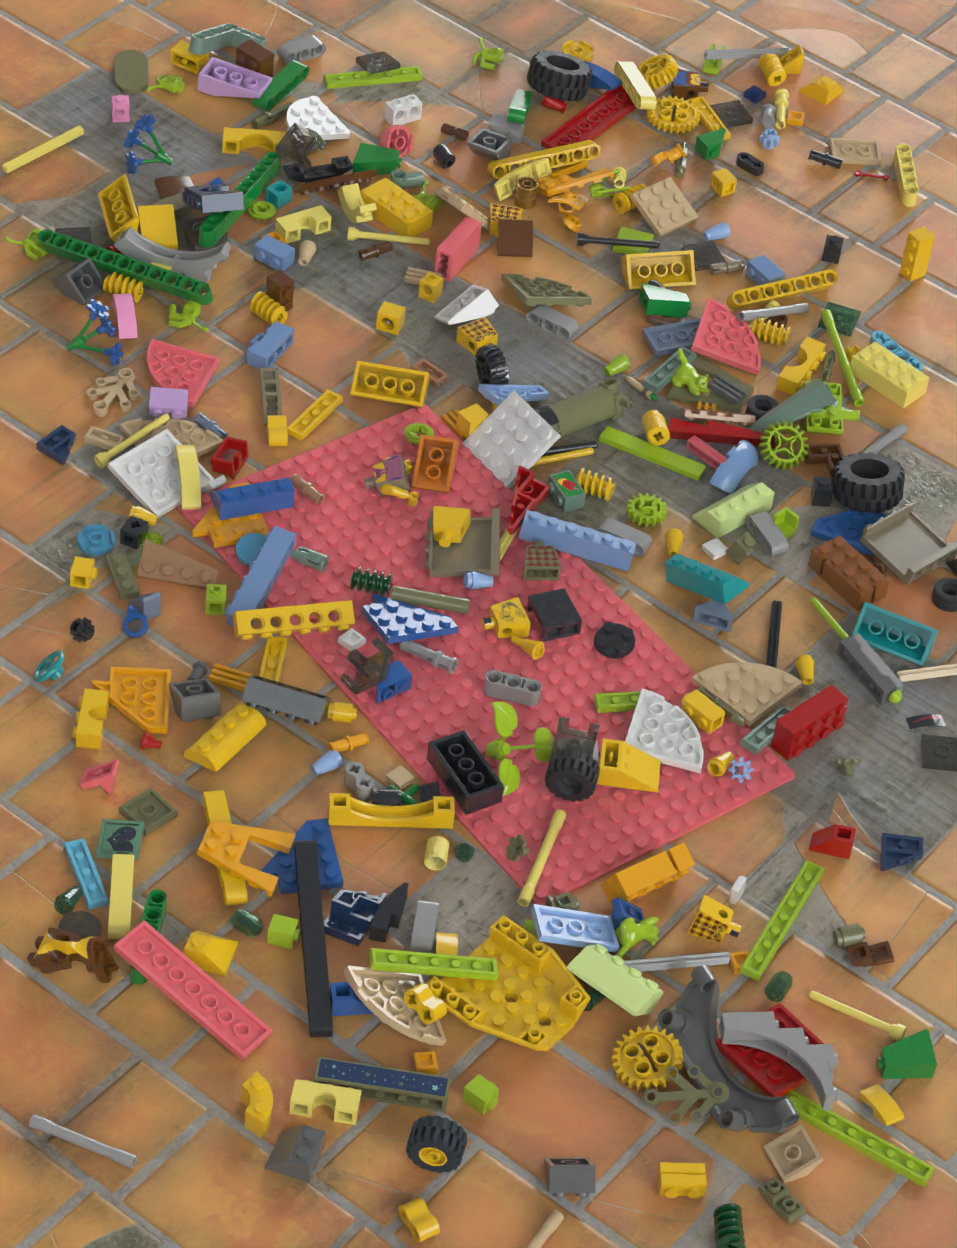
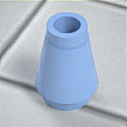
M720 222L704 231L706 241L726 239L727 236H730V228L726 222Z
M474 571L466 572L463 580L464 587L469 590L492 587L493 576Z
M329 750L312 764L311 768L317 776L339 769L343 761L336 750Z

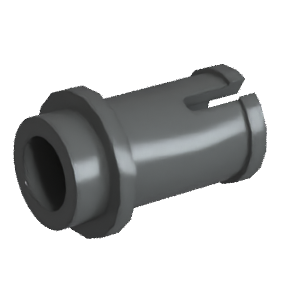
M203 661L194 663L192 666L193 670L187 681L201 679L203 675L207 674V664Z

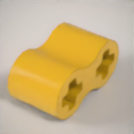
M267 415L268 447H287L286 415Z
M418 984L404 993L405 1004L409 1008L414 1009L418 1013L420 1020L425 1024H432L443 1018L447 1013L446 1004L433 995L427 984Z
M421 1197L398 1207L403 1223L407 1225L416 1242H422L440 1233L438 1221L430 1213L425 1201Z

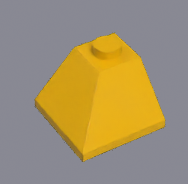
M817 75L799 89V92L824 105H827L844 91L839 83L829 77Z
M197 930L191 932L184 948V955L202 970L225 976L239 941Z

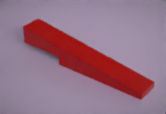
M671 417L668 427L671 439L688 440L696 436L703 442L738 445L739 441L746 440L755 447H759V444L763 442L760 437L765 436L762 432L708 420L707 426ZM773 436L770 441L771 448L776 447Z

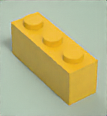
M925 226L908 232L899 273L910 282L926 276L935 235Z

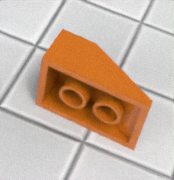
M427 435L420 436L412 488L449 493L459 450L457 439Z

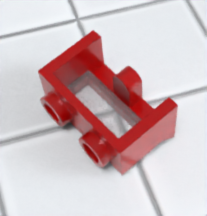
M227 436L223 443L219 444L217 452L211 457L210 464L212 465L213 472L229 475L234 480L249 458L247 441Z

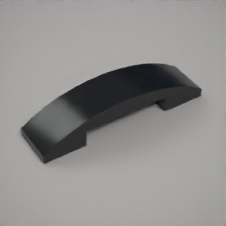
M348 156L332 158L331 164L302 168L299 163L283 166L288 179L303 183L341 176L353 169Z

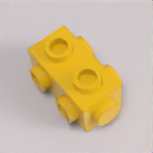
M696 689L690 694L687 693L682 698L681 709L707 734H711L723 726L725 711L706 695Z

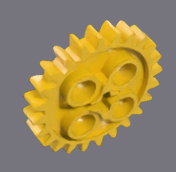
M670 95L668 98L662 96V99L657 97L655 109L647 110L649 123H653L652 126H658V130L663 128V132L667 130L670 133L675 131L677 134L679 131L685 133V130L691 132V128L695 129L700 121L698 107H694L695 103H689L690 100L684 101L683 97L681 99H678L677 96L672 98ZM673 107H676L674 122H671Z
M647 1025L644 1031L638 1026V1032L636 1033L630 1029V1036L628 1037L623 1034V1042L617 1040L618 1048H613L612 1065L613 1070L616 1071V1077H621L622 1084L628 1082L630 1089L636 1085L638 1092L642 1087H645L646 1090L653 1087L657 1091L658 1085L666 1088V1081L674 1082L666 1078V1069L670 1066H674L678 1070L683 1068L682 1062L684 1058L682 1046H679V1040H674L673 1033L667 1035L666 1029L659 1032L658 1026L650 1030L649 1025ZM638 1045H641L644 1049V1053L646 1055L645 1057L643 1055V1050ZM652 1060V1066H653V1068H655V1070H656L657 1072H654V1071H653V1069H652L651 1064H650L649 1061ZM674 1070L668 1072L669 1077L676 1075Z

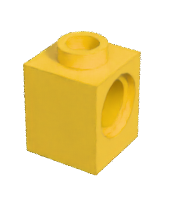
M726 168L712 172L710 187L720 197L735 193L737 179Z
M428 272L420 280L418 297L434 303L442 295L444 278Z

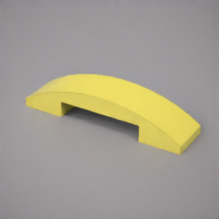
M542 158L514 169L499 179L494 185L498 201L513 195L512 191L516 190V182L519 178L532 177L537 179L550 175L552 171L549 159Z
M175 445L176 463H178L181 486L182 509H201L200 474L194 445Z

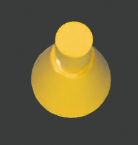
M513 635L511 638L512 643L520 646L534 660L542 657L545 652L542 641L522 639L516 635Z

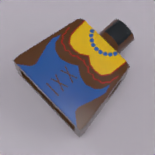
M678 69L677 77L673 78L672 98L677 96L678 99L683 97L684 100L698 97L699 91L708 92L709 82H700L699 73Z

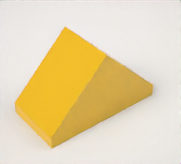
M800 44L779 58L786 74H801L804 53Z

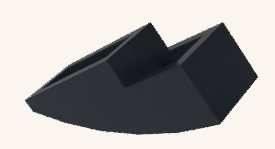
M404 882L397 887L379 906L370 925L369 940L386 943L390 927L399 928L407 899L409 883Z

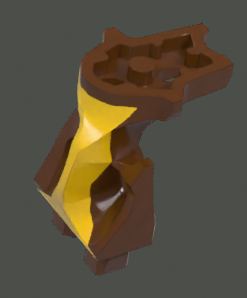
M52 927L48 928L45 936L37 937L35 941L37 952L29 953L27 957L31 967H39L42 973L71 969L72 961L82 962L86 965L87 971L94 973L102 983H110L112 972L117 971L119 968L108 950V938L102 939L99 936L82 939L80 935Z

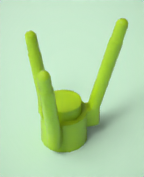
M620 169L613 171L614 175L619 173ZM607 176V177L601 178V180L604 181V180L608 179L609 177ZM600 182L589 185L591 198L595 199L614 197V193H605L631 188L630 186H625L620 189H604V185L600 184Z

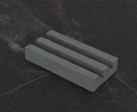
M720 374L717 376V379L714 378L712 382H708L709 389L734 405L747 397L745 390Z

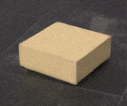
M401 765L386 774L385 780L399 790L413 783L415 779Z

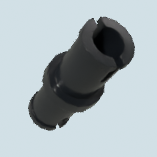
M811 149L808 157L809 160L811 159L822 163L824 166L829 165L840 169L843 161L842 158L840 159L829 155L827 152L822 153Z

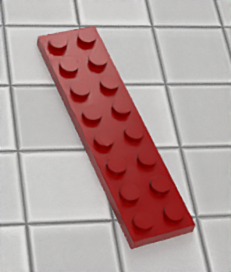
M622 85L613 90H608L541 141V146L550 149L587 140L593 141L633 111L636 106Z

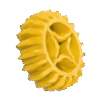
M663 53L660 55L656 54L653 57L650 56L649 59H645L637 67L651 90H658V88L668 85L669 82L673 81V78L677 77L676 74L678 73V65L672 55Z

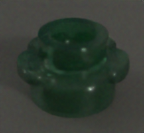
M460 843L454 848L455 856L461 862L470 861L475 852L474 847L468 843Z

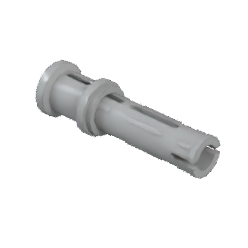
M412 641L401 642L400 650L430 662L433 667H440L446 670L448 674L452 675L456 671L459 663L458 658H451L444 655L442 651L436 652Z

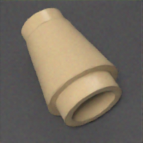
M304 240L299 245L298 263L301 266H307L316 252V245L313 241Z

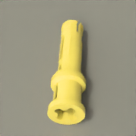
M778 89L775 92V126L778 129H782V124L783 129L786 127V109L789 106V92L785 89Z
M615 167L612 171L620 169V172L614 175L612 181L614 186L620 189L625 185L626 170L623 167Z

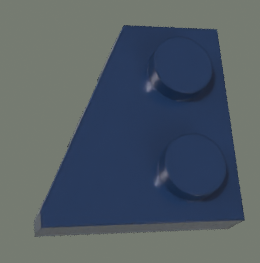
M61 425L37 442L36 449L59 464L65 465L76 440V433Z
M882 833L880 871H886L922 859L923 837Z

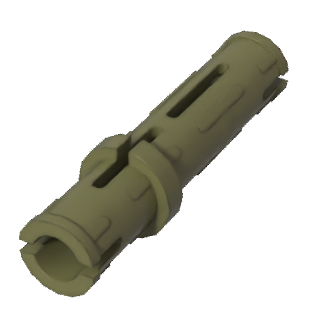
M287 102L270 112L262 113L261 116L251 120L252 127L258 129L264 125L272 124L274 120L286 115L293 103Z

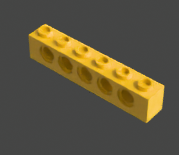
M352 600L235 611L232 614L235 638L241 637V640H251L253 636L259 635L261 638H271L272 634H280L281 637L290 636L292 632H299L300 635L310 634L311 630H319V633L331 631L330 628H338V631L349 630L350 626L355 624ZM329 613H334L336 615V622H333L329 619ZM310 614L317 617L318 621L316 624L310 622ZM291 616L298 619V625L295 626L290 623ZM270 619H277L279 627H273ZM251 620L258 621L259 629L252 628Z

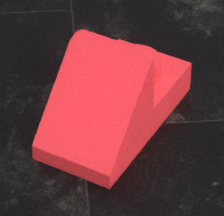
M116 759L85 769L79 785L84 790L101 785L108 794H111L120 761Z

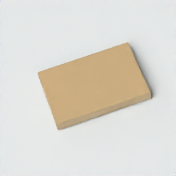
M830 138L831 156L842 158V163L881 166L879 141Z

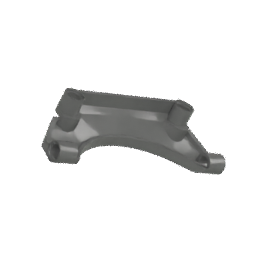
M707 965L696 967L691 972L693 980L688 983L677 1002L676 1010L663 1009L659 1013V1025L662 1030L666 1029L667 1035L673 1033L674 1040H679V1046H682L684 1058L682 1063L687 1071L691 1065H697L700 1067L701 1073L713 1083L722 1082L727 1085L729 1089L728 1100L723 1104H714L710 1109L721 1128L735 1132H741L746 1127L754 1133L785 1132L799 1120L798 1112L787 1096L769 1097L758 1094L745 1086L734 1075L724 1055L715 1043L719 1039L717 1032L719 984ZM692 1069L690 1074L696 1076L699 1071ZM692 1079L698 1090L706 1089L697 1079ZM716 1089L714 1095H722V1090Z

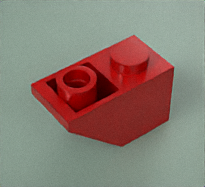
M834 824L813 832L809 851L850 859L856 828Z

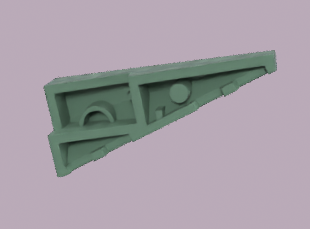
M814 379L745 429L762 431L763 433L770 424L775 425L777 421L780 425L782 421H786L788 424L805 418L806 415L814 411L817 413L821 412L822 407L831 404L835 407L838 403L825 383Z

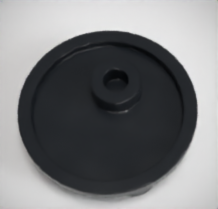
M605 622L594 636V646L605 657L622 658L633 651L635 636L633 630L625 625Z

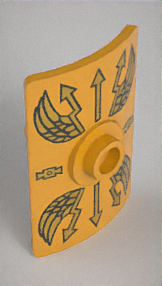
M565 191L553 195L547 201L548 203L558 202L559 212L569 215L575 209L579 210L588 199L580 194ZM561 204L570 205L572 208L565 210Z

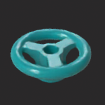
M57 650L44 658L34 672V680L36 682H43L48 678L52 681L57 680L64 672V669L61 667L65 657L64 652Z

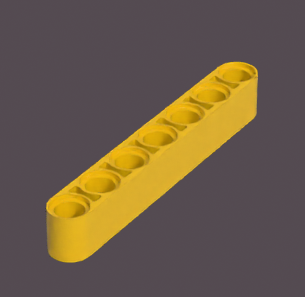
M587 140L495 160L488 164L487 170L490 175L499 180L514 169L527 164L530 160L533 162L547 157L552 169L596 159L601 155L602 150L598 144ZM594 146L593 151L589 153L590 148ZM578 150V154L574 156V152ZM563 153L562 158L558 160V156ZM515 164V168L510 170L511 166ZM500 167L499 171L495 173V169Z
M829 269L737 290L727 297L726 305L731 310H738L769 303L771 300L777 301L825 290L837 283L838 274L835 270Z
M224 789L204 791L202 798L207 825H209L210 821L232 824ZM223 866L217 867L225 906L246 904L248 898L245 880L240 876L238 878L230 874L231 871Z

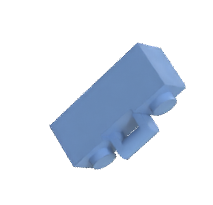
M275 321L271 327L269 326L266 329L265 334L259 332L249 342V347L246 351L247 364L259 370L260 368H270L294 343V329Z

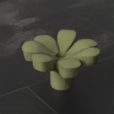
M843 758V760L836 759V762H834L835 767L844 768V776H852V768L861 764V759L850 760V758Z
M520 834L516 838L510 837L509 842L511 845H508L506 848L508 852L506 857L508 860L519 861L521 856L529 854V848L525 847L527 842Z

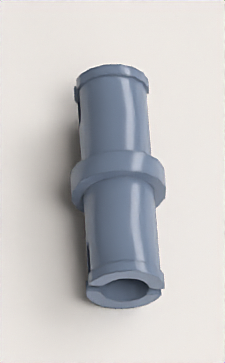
M199 412L194 417V422L205 431L209 429L224 440L228 436V433L221 429L216 421L210 420L202 412Z

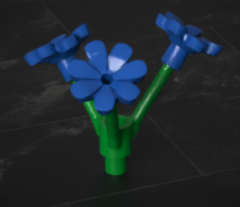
M144 114L141 116L142 120L135 122L133 131L129 130L127 133L129 137L125 139L124 147L131 148L133 144H136L155 154L154 159L142 160L136 159L134 152L125 154V158L128 160L126 161L128 173L136 174L137 166L145 163L161 162L171 165L173 159L168 157V154L162 149L153 133L151 126L156 122L153 114L148 116ZM138 129L141 131L146 130L150 134L158 151L147 146L138 138L140 133Z
M91 299L86 307L87 310L91 311L89 320L79 335L67 344V348L69 351L80 348L104 353V355L110 356V365H119V357H123V352L120 351L122 344L116 342L114 347L110 349L87 346L86 340L97 334L100 335L105 332L111 338L115 336L114 332H116L115 327L110 326L111 321L107 319L109 308L107 306L102 307L101 302H95L94 299ZM98 317L101 321L100 327L84 337L83 335L92 321Z

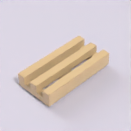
M408 267L404 282L419 285L420 280L431 271ZM431 272V273H434V274H436V275L442 277V274H440V273Z
M91 426L84 436V442L107 450H111L126 440L124 436Z

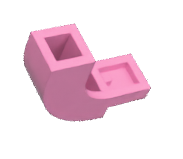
M131 293L112 294L111 308L115 311L117 338H138L135 308Z

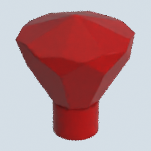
M145 731L140 737V749L161 748L162 741L156 740L149 731Z

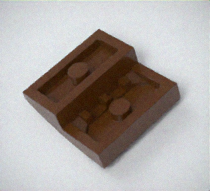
M166 176L157 178L154 181L161 200L184 192V187L194 186L191 178L186 176Z
M498 219V256H533V220Z

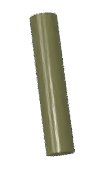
M393 586L391 599L407 604L468 614L470 599L398 586Z

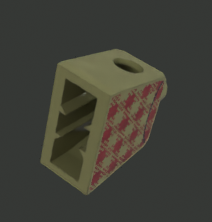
M536 540L533 542V545H528L526 548L523 580L559 581L561 564L554 546L544 545L542 540Z

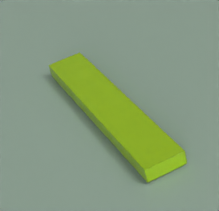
M419 66L325 74L323 80L327 89L423 81V75Z
M609 426L599 436L600 442L696 481L700 480L707 468L706 465Z
M370 948L369 950L370 970L495 981L498 978L497 961L492 958Z

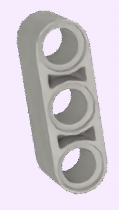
M309 36L282 44L277 49V54L288 65L293 60L302 62L319 57L324 54L326 46L316 36Z
M537 304L526 315L529 324L562 340H568L579 329L578 322L575 319L542 304Z
M763 511L746 517L748 530L769 557L788 551L787 539L767 512Z
M606 518L596 530L637 543L633 554L635 557L644 556L653 543L652 538L648 534L612 518Z
M490 670L485 674L483 691L490 697L527 706H536L540 702L542 685L534 679Z
M418 900L410 945L411 952H432L439 909L438 902Z

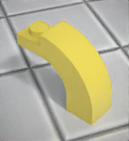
M358 183L342 186L337 189L342 209L352 223L357 224L373 220L372 212L377 210L376 204L365 205Z

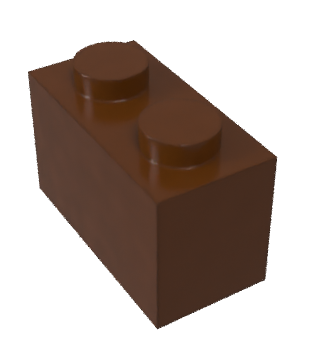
M282 270L268 275L266 295L274 299L275 302H278L280 306H284L285 311L292 309L294 280Z

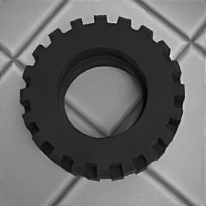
M544 50L533 55L527 81L532 89L542 93L544 96L562 101H578L587 95L592 70L585 61L580 60L578 57L563 52Z
M859 452L858 454H850L848 457H843L835 465L833 495L838 503L853 511L880 513L885 510H891L903 498L904 469L898 461L880 453Z

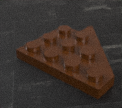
M376 169L294 185L293 188L294 193L301 192V195L311 193V189L322 191L371 181V177H375L377 174Z

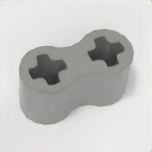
M348 763L345 770V785L354 791L355 799L366 803L372 800L374 780L364 773V767L361 763Z

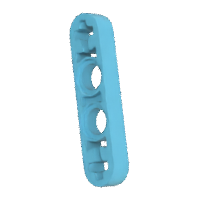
M874 331L871 334L870 344L877 342L886 349H894L889 351L899 358H905V362L922 372L923 364L882 331Z

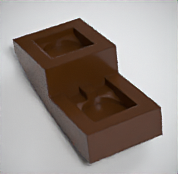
M866 941L846 947L852 966H877L894 962L888 941L868 946Z

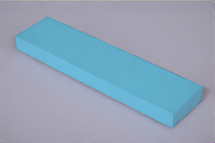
M85 839L65 842L64 850L88 910L108 906V896Z

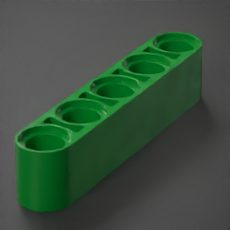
M295 60L291 61L273 77V81L260 98H253L252 105L269 112L306 79L309 73V66Z
M516 90L509 107L507 122L524 125L532 103V91Z
M155 889L149 892L141 922L145 920L160 934L167 912V894L163 890ZM130 965V980L135 984L146 983L148 979Z

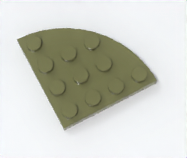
M502 273L501 281L527 306L534 307L536 304H542L543 306L550 307L552 304H558L563 307L569 305L583 307L592 304L591 296L581 290L578 292L571 290L572 286L541 277H535L533 280L523 277L521 274Z

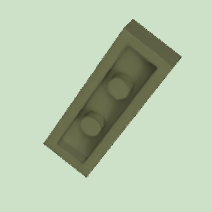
M125 552L105 555V561L120 600L139 597L140 591Z

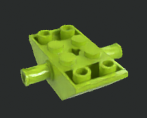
M805 380V386L812 381ZM824 382L837 400L838 405L833 407L830 404L822 407L821 412L817 413L814 411L803 418V431L805 433L840 436L844 432L843 420L859 422L860 410L844 409L842 407L841 384Z

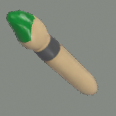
M630 376L625 377V380L632 387L644 394L648 399L652 401L658 399L652 391L643 387L637 380Z

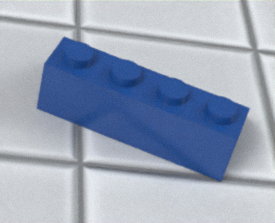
M289 478L209 492L220 520L294 507L295 490Z

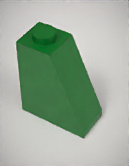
M360 143L353 161L352 173L376 169L377 175L391 174L398 167L401 168L402 158L400 157V150Z
M646 283L641 284L639 301L646 315L658 314L661 316L687 317V313L691 309V301L685 293Z
M924 1029L883 1047L880 1056L876 1058V1068L880 1070L882 1079L933 1078L937 1067L929 1029Z

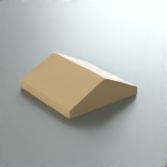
M802 1123L763 1146L784 1183L807 1176L823 1161Z

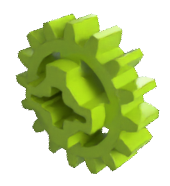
M639 493L638 497L633 495L632 500H628L626 512L628 513L627 517L632 518V522L638 521L639 526L643 523L645 527H648L649 524L655 527L656 523L662 524V520L666 519L668 508L666 507V502H662V498H655V494L649 496L646 493L643 496Z

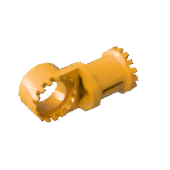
M678 143L673 149L662 151L650 158L654 167L666 160L672 165L675 160L685 157L686 154Z

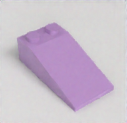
M212 57L199 73L197 90L212 96L260 98L273 81V78Z

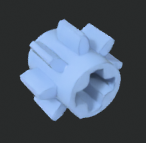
M766 129L762 131L759 142L763 143L762 146L765 149L770 150L778 146L780 136H777L776 130Z
M739 757V763L735 760L731 761L733 767L728 769L733 774L731 779L739 778V783L744 781V777L748 780L751 779L749 774L755 771L749 765L751 760L744 762V758ZM740 766L744 767L742 770L744 773L739 774Z

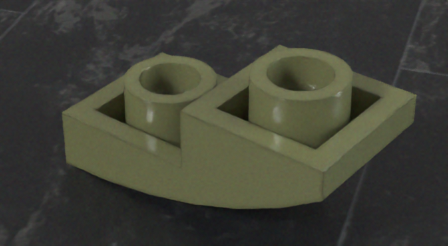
M773 1177L758 1186V1191L766 1202L787 1224L806 1214V1207L790 1195V1188L777 1177Z

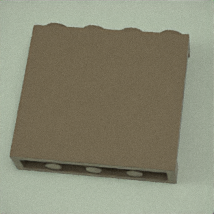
M915 501L908 505L904 504L899 510L890 512L885 518H879L872 525L868 524L863 529V535L860 539L869 550L907 585L952 560L957 555V540L948 544L912 511L916 504Z
M492 508V517L470 518V526L460 543H451L449 547H442L439 541L434 540L433 510H431V518H427V529H430V531L426 532L427 543H429L426 544V556H429V558H425V567L429 569L430 577L464 576L466 572L470 571L489 576L499 575L500 508Z

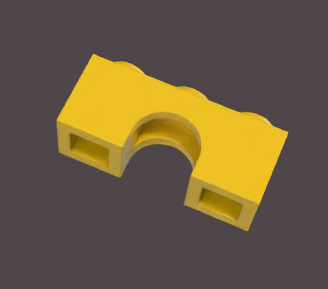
M85 689L83 697H79L78 708L81 710L76 712L75 723H78V725L73 727L72 738H76V747L101 749L103 720L95 719L106 720L109 707V691Z

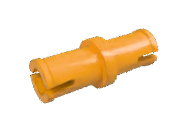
M366 732L353 736L346 735L343 739L328 742L327 748L328 751L336 750L337 752H342L346 750L349 752L355 747L369 744V737Z

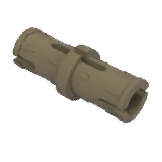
M743 259L710 264L709 268H712V270H709L711 275L744 270L745 266H742V264H745Z

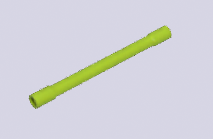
M828 309L823 310L821 317L828 330L854 405L857 407L862 406L865 401L855 380L832 313Z

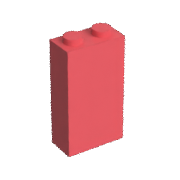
M466 216L437 248L434 272L442 274V278L445 281L450 282L479 250L482 222Z

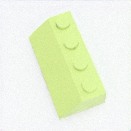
M762 482L746 485L693 514L692 518L716 538H720L745 524L748 515L770 510L775 492Z
M600 944L587 945L566 967L633 1016L651 1014L663 994V991L658 988L659 985L656 982L643 978L639 970L627 967L623 959L607 953L608 949Z

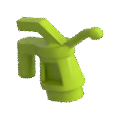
M480 37L479 44L482 50L474 54L473 65H476L477 59L482 56L480 67L494 71L495 64L486 61L496 64L499 62L503 63L505 50L499 47L485 48L482 43L483 38Z
M160 74L156 78L158 85L148 87L147 91L159 88L173 94L181 93L185 88V82H183L182 76L168 75L164 77V75Z
M425 181L422 186V192L413 195V197L436 212L442 204V199L437 195L425 193V187L429 183Z
M39 228L31 230L23 241H15L5 237L6 242L22 245L26 256L34 261L38 260V256L43 257L48 254V252L40 248L41 245L37 236L42 230Z
M187 301L182 306L181 314L176 313L177 306L175 304L170 305L169 326L182 328L195 325L200 330L208 332L209 329L207 327H202L195 322L201 313L200 304Z

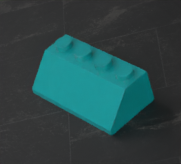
M676 554L664 562L667 582L726 604L750 586V583L735 575L680 554Z
M865 602L852 636L859 633L870 646L924 666L933 650L940 631Z

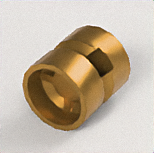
M521 177L517 180L514 203L517 207L531 209L536 205L537 180L532 177Z

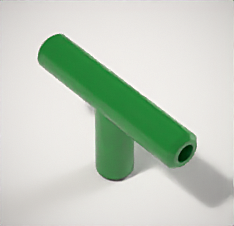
M416 783L405 792H402L392 784L386 788L398 789V793L402 794V801L407 805L419 803L412 798L419 790V785Z

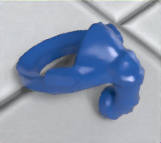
M129 605L127 608L128 614L123 620V629L129 637L139 638L147 632L148 618L138 612L133 605ZM141 620L143 626L139 631L131 632L128 629L131 621Z

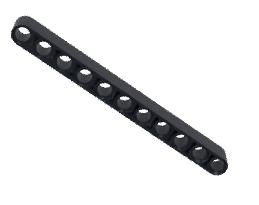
M316 840L295 841L294 856L310 1038L333 1037Z

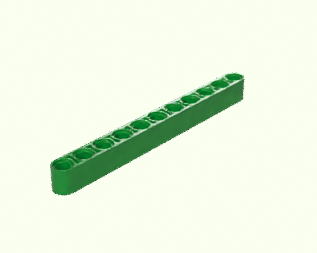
M266 153L233 189L243 192L244 210L212 212L199 227L200 246L206 248L213 247L280 173L281 155L279 153Z
M48 229L38 233V241L42 249L48 253L75 262H80L90 257L98 270L110 274L117 272L118 276L123 274L124 278L129 276L130 281L132 279H136L137 283L142 281L145 286L201 305H209L214 299L209 284Z

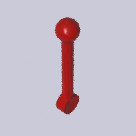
M856 170L854 173L856 177L867 176L881 178L884 181L889 179L887 174L876 175L862 173L859 170Z

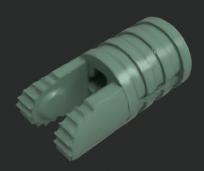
M299 547L291 553L293 560H297V562L320 572H324L329 563V556L312 549Z

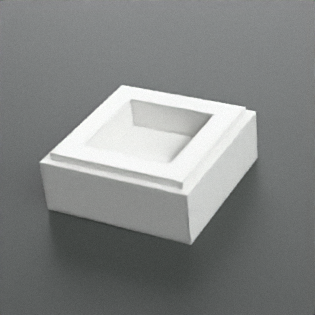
M222 475L209 482L205 490H203L204 493H209L225 484L227 481L225 476Z
M718 538L702 544V550L712 560L728 554L726 552L728 548Z
M351 628L338 637V643L350 652H354L366 643V638Z
M740 875L730 891L729 903L737 904L745 890L746 877Z

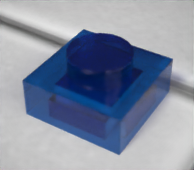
M753 85L744 91L743 97L756 104L766 98L767 92Z

